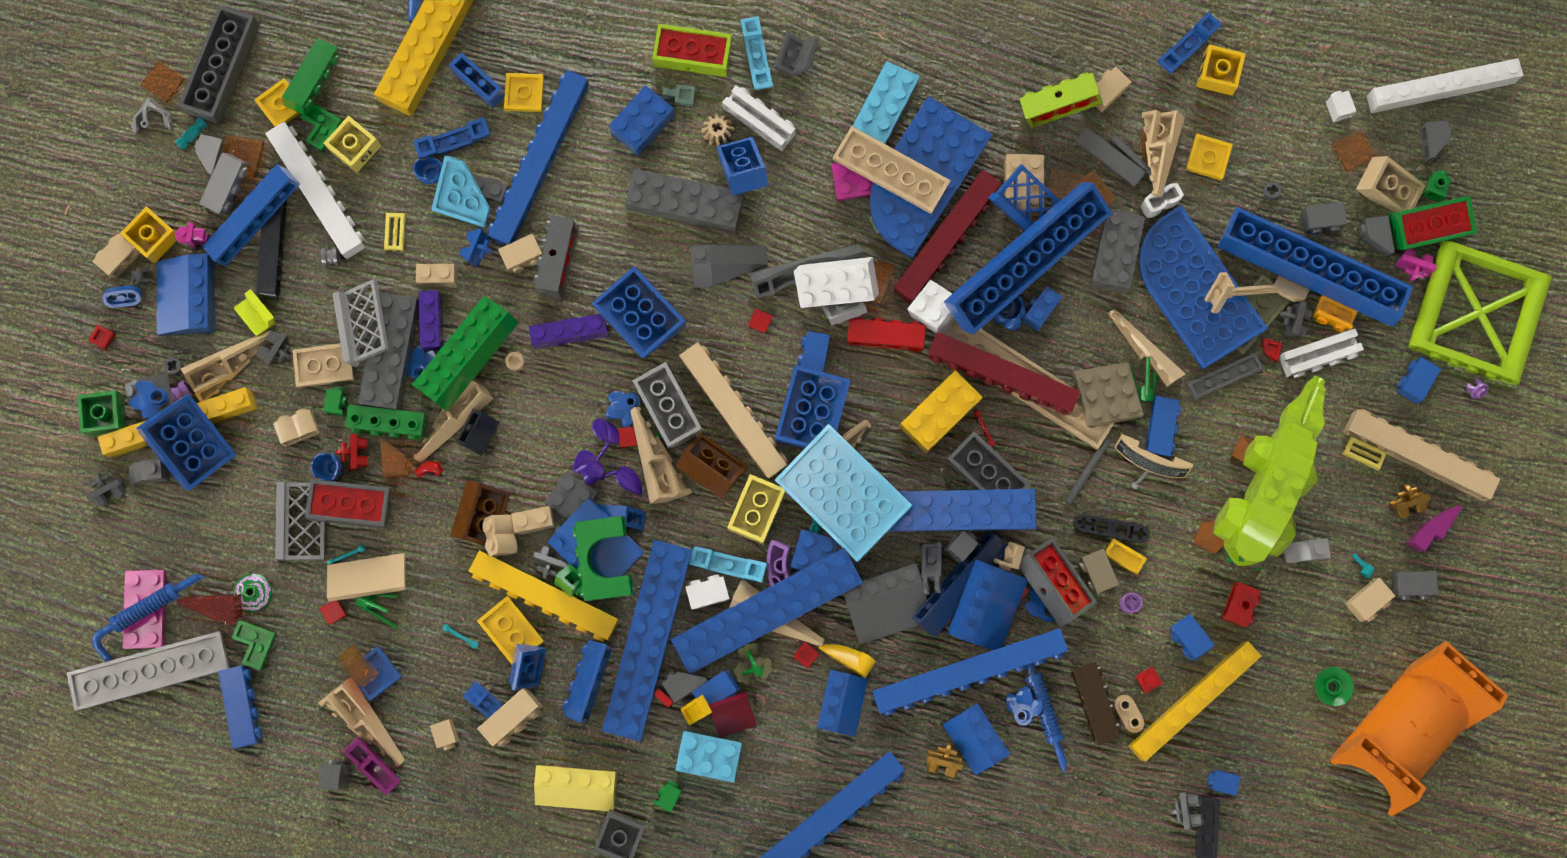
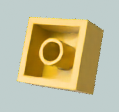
M1209 44L1203 55L1196 87L1232 96L1238 88L1246 53Z
M147 206L120 233L154 264L177 241L175 237L176 232Z

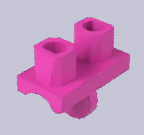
M188 222V228H178L175 237L180 243H187L191 249L198 250V245L203 246L210 236L206 234L205 229L197 228L194 223Z
M1406 249L1396 262L1395 267L1403 269L1404 273L1410 274V281H1414L1416 277L1421 279L1423 277L1428 278L1436 270L1437 265L1433 264V256L1426 254L1421 259L1415 258V250Z

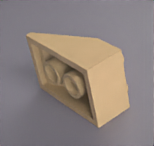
M1388 156L1372 157L1356 190L1369 200L1393 212L1415 208L1426 185Z

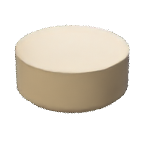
M511 352L506 356L505 364L511 371H520L525 365V359L521 353Z

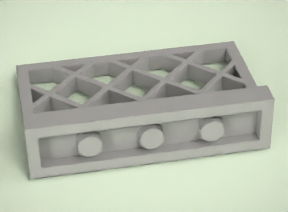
M373 279L346 292L337 291L333 293L344 363L358 367L362 365L361 361L389 350L377 281ZM371 287L372 292L369 298L364 295L367 289ZM357 294L358 296L352 305L350 296ZM364 298L367 300L364 308L361 310L360 308H358L361 300ZM373 303L375 309L372 315H370L367 312L371 304ZM356 310H358V311H360L361 313H360V315H359L357 321L355 322V321H354V314H355ZM365 315L370 317L366 327L361 325ZM376 320L378 323V327L375 330V332H373L370 329L374 321ZM359 327H361L364 330L360 338L358 339L357 331ZM367 334H373L369 344H366L364 340ZM377 338H380L381 347L373 348ZM363 344L367 346L365 352L362 355H360L359 350Z
M277 482L275 559L277 561L325 560V522L319 524L317 521H312L305 529L297 522L306 514V509L304 510L297 502L305 494L308 496L307 492H309L310 483ZM290 487H298L303 493L294 500L290 496ZM295 504L303 511L296 519L289 514V510ZM289 518L293 520L291 524H289ZM296 523L303 531L294 539L289 534V529ZM314 523L320 527V534L315 538L307 532ZM304 533L312 539L305 548L297 542ZM315 542L320 547V555H311L307 549ZM296 543L302 551L297 556H289V548Z

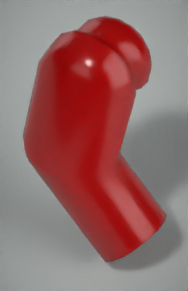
M426 461L414 470V473L419 479L427 472H434L435 475H440L443 472V467H441L439 462Z

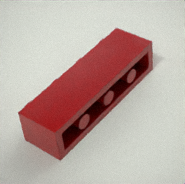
M860 316L849 319L847 345L923 351L926 325H921V322L911 321L910 324L902 323L901 320L884 322L881 318L864 320L865 318Z

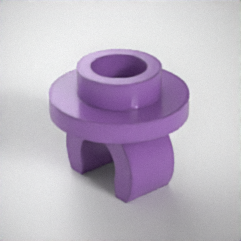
M1478 378L1475 379V387L1467 383L1466 389L1471 393L1470 396L1473 399H1481L1488 393V385L1482 383Z

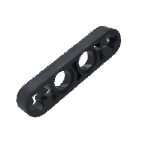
M1081 514L1073 522V526L1078 532L1122 541L1143 543L1150 536L1149 530L1143 525ZM1083 518L1085 523L1091 524L1092 520H1095L1092 526L1093 531L1090 530L1091 526H1084L1082 529L1078 521H1081ZM1098 522H1104L1107 525L1105 532L1097 530ZM1117 526L1125 527L1126 534L1124 536H1119L1116 533ZM1130 527L1133 528L1131 532L1142 530L1145 537L1138 539L1137 535L1132 534L1131 538H1128Z

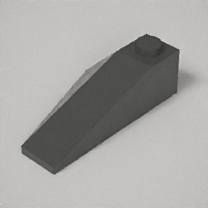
M690 246L694 289L715 287L722 282L732 280L739 275L768 265L766 246Z

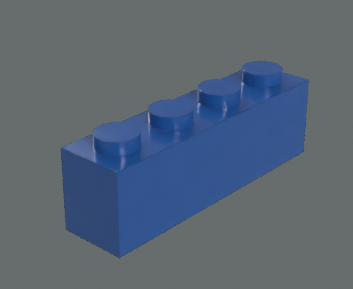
M241 665L218 671L232 749L261 743L263 733L261 727H258L257 719H259V712L254 705L256 695L254 689L251 688V670L247 666Z

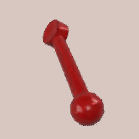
M975 410L974 416L978 418L979 423L988 439L987 444L993 447L995 445V440L991 439L989 432L981 418V412L979 410Z

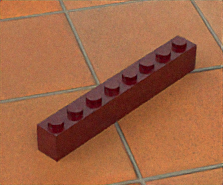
M984 170L981 171L894 286L893 292L911 305L930 280L934 281L933 275L936 271L940 273L946 264L944 262L945 259L953 256L957 250L955 248L957 243H962L968 235L966 231L969 227L973 229L979 221L978 215L980 213L984 214L989 208L990 204L988 202L990 199L988 197L993 192L996 193L999 190L1000 181Z
M938 331L927 355L935 363L941 364L942 362L954 371L961 370L966 372L968 377L974 379L977 377L981 378L987 385L1002 387L1001 390L1006 393L1012 394L1014 392L1019 394L1021 399L1026 401L1031 399L1037 402L1038 406L1046 409L1048 407L1055 409V413L1062 416L1072 413L1081 392Z

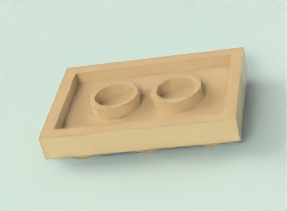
M341 343L293 350L297 388L355 381L353 366L343 361Z

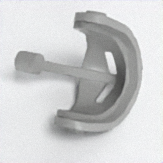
M150 97L146 98L139 111L133 117L131 124L135 135L139 134L140 124L144 128H149L148 111L154 110L163 115L166 128L168 127L169 130H173L174 125L171 114Z

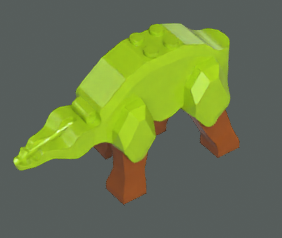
M1314 376L1305 384L1300 395L1282 411L1279 427L1271 437L1256 436L1254 440L1240 436L1231 457L1240 460L1244 466L1254 471L1255 476L1246 491L1244 500L1229 498L1215 520L1201 523L1193 544L1201 546L1213 554H1216L1224 546L1235 564L1238 566H1249L1264 561L1268 555L1278 557L1293 542L1296 535V522L1292 515L1300 497H1304L1318 480L1316 467L1313 462L1317 448L1316 438L1325 424L1323 417L1324 394L1326 392L1324 379ZM1239 556L1244 559V562L1239 561Z

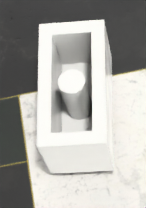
M719 574L707 577L708 581L700 582V580L689 582V586H686V591L692 611L730 600L724 577H719Z

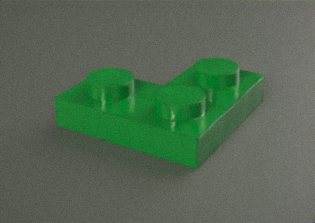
M314 103L310 110L307 109L306 113L300 116L303 120L315 126L306 142L321 152H324L326 149L323 143L343 122L340 118Z
M239 620L232 639L249 645L242 664L262 670L277 633Z

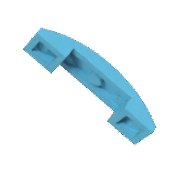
M759 16L741 19L754 90L773 87Z
M694 546L689 563L691 566L761 583H763L767 563L735 557Z

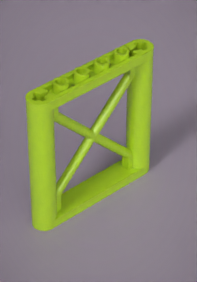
M1442 241L1434 263L1437 265L1436 270L1431 273L1408 348L1428 355L1432 360L1448 362V365L1451 367H1462L1469 373L1485 375L1484 378L1488 380H1499L1507 384L1519 385L1552 277L1452 241ZM1464 260L1524 281L1523 289L1481 307L1459 266L1460 262ZM1452 272H1454L1474 311L1435 329ZM1525 296L1508 353H1506L1486 314ZM1479 318L1501 359L1500 364L1496 366L1435 344L1436 338Z

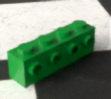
M319 38L315 40L282 95L285 107L303 115L307 109L310 110L312 108L313 99L316 95L320 94L323 82L329 79L333 65L336 66L339 62L338 47Z
M348 405L345 428L351 430L350 433L362 435V432H369V435L381 437V434H387L389 438L400 439V436H405L408 440L419 441V438H425L428 416L420 412Z

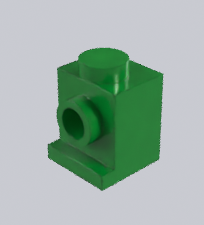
M1434 171L1429 175L1421 196L1436 202L1442 201L1447 195L1446 193L1452 178L1448 177V173L1445 171Z
M333 387V390H326L323 412L328 415L347 417L344 408L348 405V397L344 393V388Z
M569 563L556 574L554 585L556 587L559 586L572 598L575 594L577 596L580 595L582 579L578 577L577 569Z
M669 780L666 786L662 785L657 795L660 799L654 800L653 804L672 812L682 792V789L679 788L680 784Z

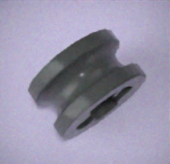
M1276 182L1267 183L1263 189V195L1268 200L1277 199L1281 193V186ZM1271 187H1274V191H1277L1273 195H1270V191H1267Z
M169 358L165 361L164 370L173 376H178L182 373L180 368L184 367L180 360ZM175 362H177V363H176V366H177V369H176V370H174V369H172V367H170V365H171L172 363L175 364Z

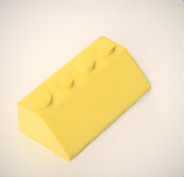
M536 765L534 782L535 805L609 811L611 809L614 811L618 771Z

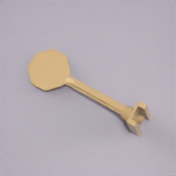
M1227 272L1219 273L1206 295L1205 301L1212 303V313H1219L1227 298H1232L1233 296L1279 293V295L1290 301L1296 302L1304 301L1309 289L1279 275L1274 285L1235 287Z

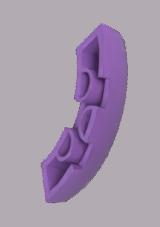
M771 540L767 553L768 579L771 586L792 575L790 555L793 547L777 540Z

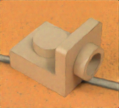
M1009 542L1008 547L1005 549L1004 560L994 558L993 562L1000 564L999 568L1010 571L1011 568L1019 569L1025 547Z

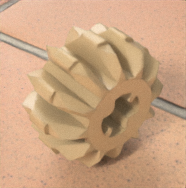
M717 113L714 119L709 116V122H703L704 128H702V133L705 134L704 139L709 140L710 145L716 142L717 146H720L721 141L726 144L727 139L732 138L731 132H733V127L730 126L731 120H726L725 115L719 118Z

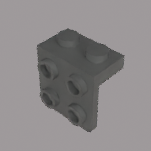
M786 33L773 68L791 77L809 70L813 64V55L819 47V37L815 35L804 41L790 33Z

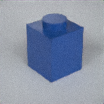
M1212 770V773L1208 775L1207 785H1209V790L1237 796L1241 776Z

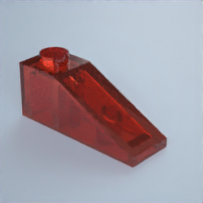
M241 594L187 596L177 599V604L212 620L223 621L224 624L235 623L236 619L243 617Z

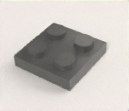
M566 471L545 501V504L568 519L589 497L594 501L598 492Z

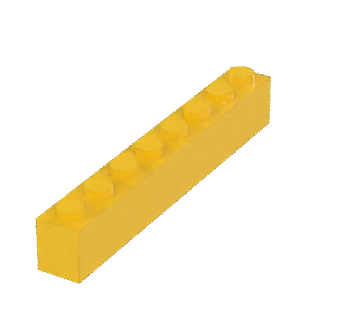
M247 387L197 403L212 424L258 409L253 391ZM145 421L99 436L98 440L102 454L109 458H114L149 446L135 429Z
M480 550L469 569V572L473 573L472 578L483 582L485 579L491 582L490 587L498 591L503 588L508 591L506 595L517 599L519 596L525 599V604L533 608L537 605L542 608L541 612L552 616L554 613L560 616L559 621L567 625L572 622L577 625L575 629L585 634L587 631L594 633L593 638L604 642L605 639L610 641L620 621L575 597L571 598L567 593Z
M1249 641L1242 642L1131 742L1128 747L1141 761H1147L1261 657L1260 653Z

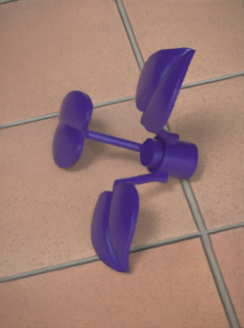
M597 418L592 423V430L600 440L606 441L605 446L597 459L593 453L587 450L580 451L574 460L573 473L582 474L583 480L589 485H594L599 479L604 480L606 477L616 475L615 479L621 487L641 496L643 493L641 481L632 469L622 466L619 468V471L614 470L604 474V467L599 464V461L610 443L614 445L619 443V432L609 421Z

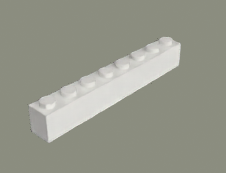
M1519 58L1373 88L1366 97L1371 113L1515 84L1524 75Z
M283 122L266 132V136L285 166L300 183L299 188L341 254L348 259L366 248L363 244V241H365L360 231L356 232L353 228L355 226L354 221L350 216L346 217L344 214L345 207L340 200L338 202L335 200L334 196L336 193L330 185L326 186L324 182L327 180L321 170L317 171L314 167L317 163L311 155L307 156L305 153L308 150L302 140L298 142L296 138L298 133L292 125L289 127Z

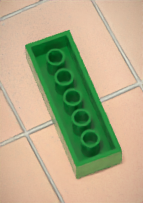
M483 296L412 385L448 412L519 322L508 311L486 296Z

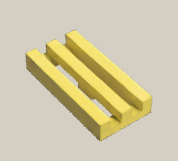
M386 213L385 251L400 250L404 252L405 213ZM391 218H394L393 244L390 246ZM399 218H401L399 246H397Z
M1352 436L1349 437V442L1346 444V449L1342 454L1377 471L1380 470L1387 452ZM1354 443L1356 445H1359L1381 456L1380 458H1378L1366 451H1363L1357 447L1352 446V444ZM1350 450H1352V451H1354V452H1356V453H1358V454H1360V455H1363V456H1365V457H1367V458H1369V459H1371V460H1374V461H1376V462H1378V463L1376 464V463H1374V462H1372V461H1369V460H1367V459H1365V458H1363V457H1361V456H1359V455H1356V454L1350 452Z

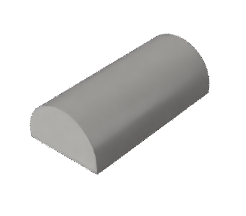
M666 362L632 380L668 448L678 446L702 431L697 418Z

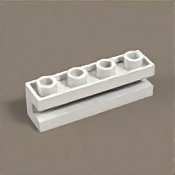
M735 86L731 91V96L729 98L726 97L722 102L723 109L780 151H783L795 136L794 124L789 120L784 121L774 109L769 110L760 99L751 97L749 91L745 88Z
M1356 329L1281 354L1279 359L1286 377L1294 376V378L1305 375V371L1311 370L1316 372L1323 369V365L1329 364L1334 366L1341 363L1340 360L1347 357V360L1359 357L1358 353L1364 349L1361 343L1357 344L1355 339L1358 336Z

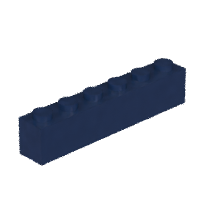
M985 531L978 539V545L967 558L959 562L942 581V592L936 593L934 591L913 615L912 619L926 633L935 638L937 634L942 632L943 627L948 621L954 617L975 560L996 566L998 563L993 562L994 558L1001 560L1005 558L1004 553L1007 546L996 534Z

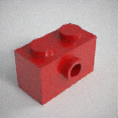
M1241 582L1234 583L1221 620L1241 628L1251 625L1255 616L1253 614L1254 608L1258 607L1261 601V596H1259L1261 590Z

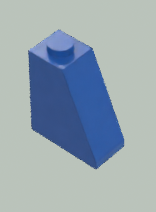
M597 504L609 517L625 516L626 529L644 531L645 511L628 506Z

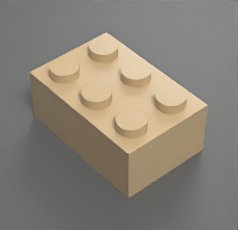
M1006 154L1004 159V183L1022 164L1044 185V155ZM1023 171L1018 176V183H1026V174ZM1030 185V195H1039L1038 185ZM1026 186L1018 187V197L1026 196ZM1008 187L1004 192L1007 198L1014 197V187ZM1039 198L1030 199V209L1039 208ZM1026 199L1018 200L1019 210L1026 209ZM1039 211L1030 212V216H1039Z
M522 688L477 729L492 747L505 746L512 740L510 736L513 733L521 732L527 726L526 722L529 719L534 720L542 713L540 709L544 706L529 689Z

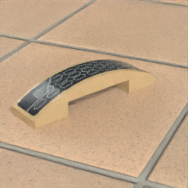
M1123 434L1120 435L1114 446L1122 456L1136 466L1160 476L1186 478L1193 467V464L1175 457L1171 462L1138 447V440Z

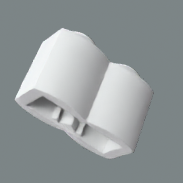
M1178 183L1169 184L1164 187L1162 197L1154 196L1151 193L1145 198L1140 208L1146 218H1152L1160 214L1162 210L1171 209L1176 206L1184 194Z

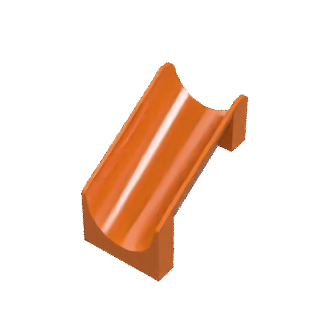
M1445 641L1414 661L1404 671L1352 734L1336 750L1330 762L1333 765H1352L1364 769L1375 776L1385 786L1390 795L1391 807L1387 813L1392 817L1420 800L1426 787L1419 780L1462 731L1500 710L1509 695Z

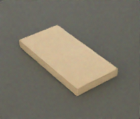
M404 553L327 565V600L329 602L406 590V556Z

